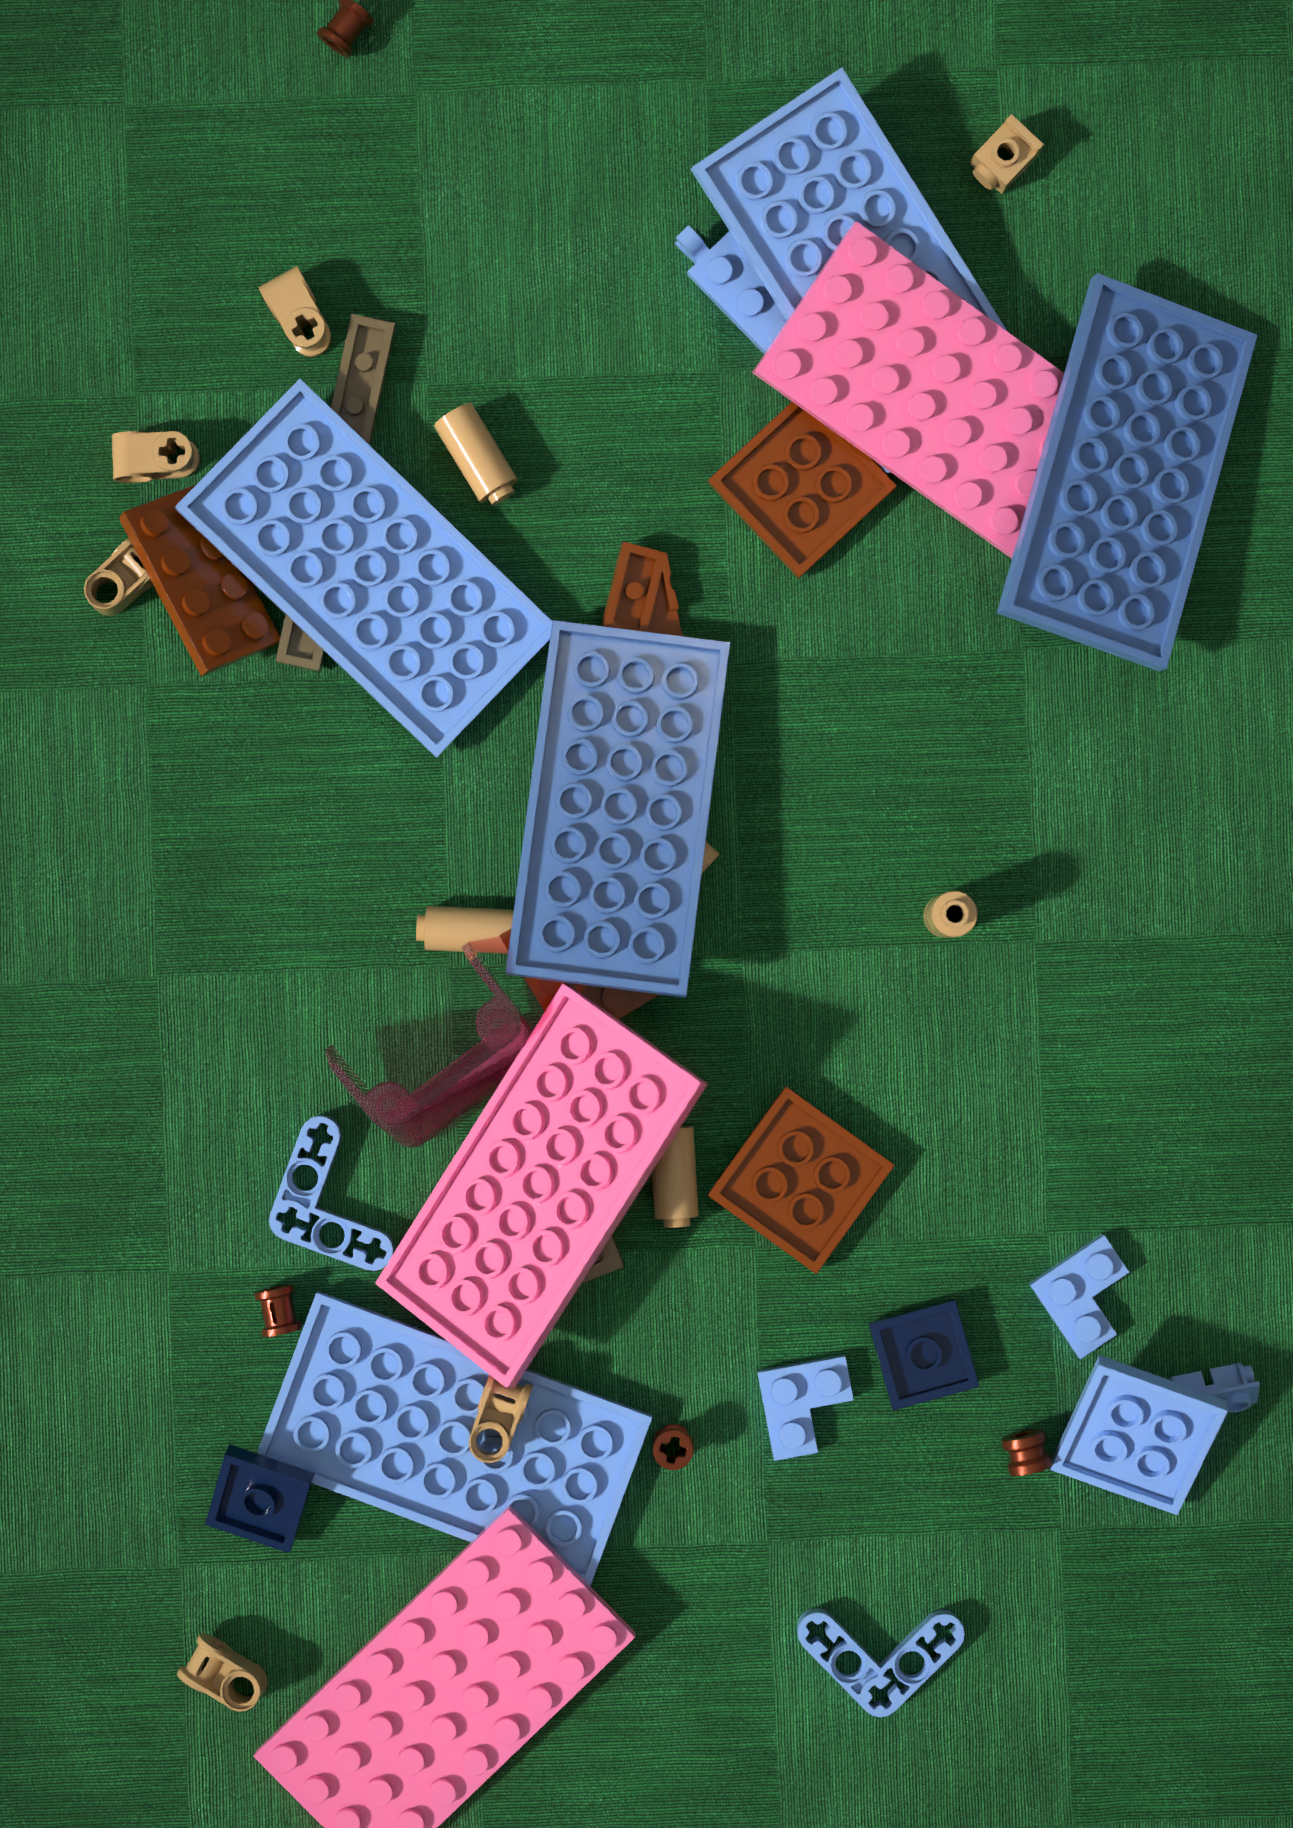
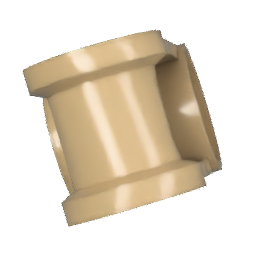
M298 266L258 287L276 321L280 323L288 339L300 354L306 357H317L328 350L332 338L330 328L316 305V298ZM310 325L315 336L307 340L304 337L303 328Z
M126 431L112 434L113 480L116 482L141 483L158 479H182L194 474L200 465L201 457L198 448L180 432L147 433ZM179 446L185 451V455H179L177 463L174 464L168 458V455L175 454L176 447Z
M129 538L121 543L112 553L111 557L90 574L85 581V597L90 605L102 615H118L143 592L154 586L145 568L143 569L134 560V557L139 558ZM105 583H114L118 587L115 599L109 603L98 602L96 594L99 587Z
M489 1374L477 1407L479 1411L469 1438L470 1451L476 1459L485 1463H493L505 1456L516 1426L521 1422L533 1385L526 1383L524 1386L516 1385L515 1388H506ZM495 1393L500 1394V1395H503V1396H506V1397H509V1398H511V1399H514L515 1401H512V1400L506 1399V1398H504V1397L498 1396V1395H496ZM484 1429H495L500 1433L503 1444L498 1450L489 1452L479 1446L477 1436Z
M200 1633L196 1639L198 1646L188 1664L181 1666L177 1672L179 1679L191 1688L209 1695L231 1710L239 1712L251 1709L265 1693L268 1685L264 1669L232 1650L231 1647L220 1639L209 1634ZM209 1657V1661L203 1670L202 1666L204 1665L206 1659ZM237 1677L248 1678L254 1686V1694L251 1696L240 1695L234 1687V1679Z

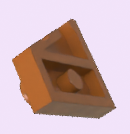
M628 542L621 543L601 626L685 637V635H682L677 609L679 607L676 593L671 585V570L667 553Z

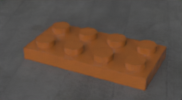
M193 485L124 511L119 520L202 677L276 646L280 642V636L252 582L175 509V506L195 487Z

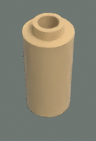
M466 403L455 408L434 424L436 431L480 503L489 500L493 506L515 493L512 486L518 479L472 403Z
M951 891L933 897L925 906L923 914L924 923L927 929L937 937L951 938L962 936L974 927L977 920V908L973 900L962 892ZM952 905L957 908L959 913L957 923L950 922L946 916L947 909Z
M427 906L426 915H417L416 940L424 941L425 950L508 954V950L499 935L512 928L514 909Z
M681 1126L652 1171L654 1219L663 1220L665 1228L691 1226L690 1218L699 1216L693 1126Z

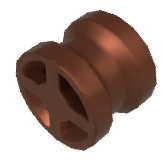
M1044 1429L1024 1430L1007 1435L1001 1439L1003 1449L1009 1452L1010 1462L1007 1465L1010 1476L1029 1475L1053 1466L1051 1456L1045 1452L1043 1445L1046 1441Z

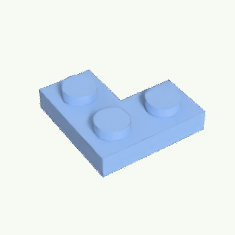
M1099 1235L1028 1283L1079 1359H1082L1117 1335L1093 1299L1099 1292L1129 1273L1105 1235Z
M845 1355L757 1370L774 1461L818 1453L810 1409L854 1400Z

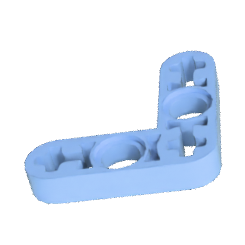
M319 1115L312 1117L304 1123L300 1130L270 1212V1228L276 1236L288 1242L365 1270H380L388 1265L395 1251L394 1242L390 1235L378 1228L317 1207L341 1143L342 1131L337 1121L330 1116ZM322 1123L328 1125L327 1133L333 1136L332 1142L323 1143L318 1153V1156L327 1157L325 1165L315 1158L300 1156L302 1148L307 1152L312 1151L315 1138L309 1135L310 1129H317ZM300 1165H310L317 1171L318 1183L313 1189L302 1190L294 1183V1171ZM293 1207L297 1209L296 1217L308 1223L312 1219V1214L318 1215L320 1218L312 1228L311 1240L303 1238L308 1229L301 1226H294L290 1231L283 1229L285 1222L279 1219V1213H287ZM336 1222L344 1229L345 1237L341 1245L328 1247L321 1241L320 1229L325 1223ZM353 1229L361 1231V1235L357 1238L360 1242L370 1244L374 1238L380 1239V1248L386 1251V1256H378L374 1262L367 1260L368 1252L358 1247L353 1248V1256L346 1254L345 1250L352 1242Z
M813 1608L807 1610L798 1619L796 1627L798 1639L802 1646L866 1712L876 1717H886L895 1712L959 1649L965 1635L963 1625L956 1614L944 1609L935 1610L878 1663L824 1609ZM811 1621L817 1625L825 1621L827 1623L824 1628L825 1633L833 1643L836 1642L838 1636L844 1639L832 1647L827 1657L821 1654L827 1651L828 1648L819 1637L815 1636L811 1640L807 1638L810 1633L807 1624ZM939 1622L941 1625L946 1626L951 1622L953 1625L950 1630L953 1638L949 1641L943 1637L938 1639L932 1645L933 1650L938 1654L931 1658L926 1647L917 1641L924 1637L926 1643L929 1644L936 1636L934 1625ZM844 1651H854L861 1658V1665L853 1674H843L836 1668V1659ZM914 1651L923 1656L924 1666L917 1674L908 1675L900 1670L899 1660L906 1652ZM892 1668L897 1679L906 1686L903 1689H899L895 1682L887 1690L890 1699L887 1703L884 1704L882 1701L877 1700L872 1704L870 1702L872 1699L870 1688L874 1685L879 1689L884 1688L891 1681L890 1676L885 1672Z

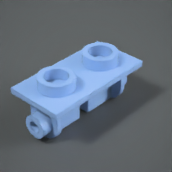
M1241 1362L1210 1369L1209 1373L1213 1385L1205 1386L1201 1371L1170 1377L1171 1381L1227 1400L1228 1412L1230 1413L1244 1411L1251 1407L1252 1404L1257 1403L1259 1381L1255 1382L1251 1365L1243 1366Z

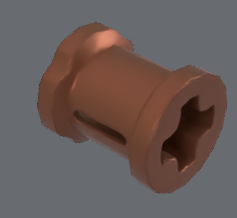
M339 0L340 8L326 28L320 27L316 34L332 50L349 58L353 52L351 49L352 44L365 26L371 27L374 19L356 2L352 0Z
M294 1284L276 1286L254 1292L255 1300H259L261 1303L265 1328L261 1330L263 1337L282 1335L302 1329L301 1321L296 1320L291 1293L295 1291Z
M667 1424L656 1432L653 1438V1455L656 1462L667 1470H679L690 1462L693 1456V1440L685 1427L679 1424ZM671 1437L679 1438L680 1446L685 1448L684 1450H677L675 1456H668L666 1447L661 1445L662 1443L668 1444L671 1441Z

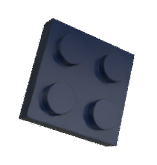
M954 1298L868 1322L893 1411L980 1387Z
M230 1444L223 1458L205 1525L290 1553L297 1536L315 1473Z

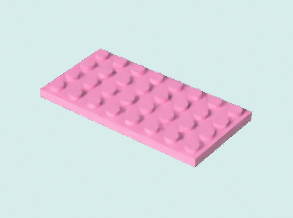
M856 221L851 225L752 373L1012 559L1064 373Z
M562 984L375 1284L503 1386L515 1388L706 1088L707 1083L571 985Z
M509 1505L255 1751L253 1757L324 1828H437L635 1638L636 1632Z

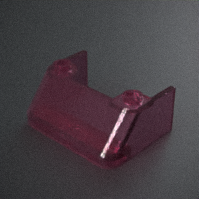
M469 942L462 946V949L469 963L495 995L483 1004L476 1014L475 1026L483 1040L410 1094L404 1086L392 1081L379 1083L368 1090L333 1045L325 1049L329 1067L369 1118L398 1144L405 1147L423 1145L495 1091L535 1028Z

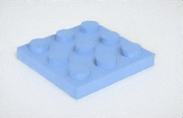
M1099 1355L1052 1457L1053 1466L1050 1470L1178 1515L1228 1412V1401Z

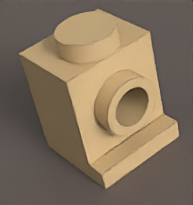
M1011 114L1003 125L973 155L970 163L974 168L973 175L987 189L992 190L995 188L1003 194L1039 156L1044 144ZM1000 148H1004L1013 158L1007 161L1002 160L998 156L997 151Z

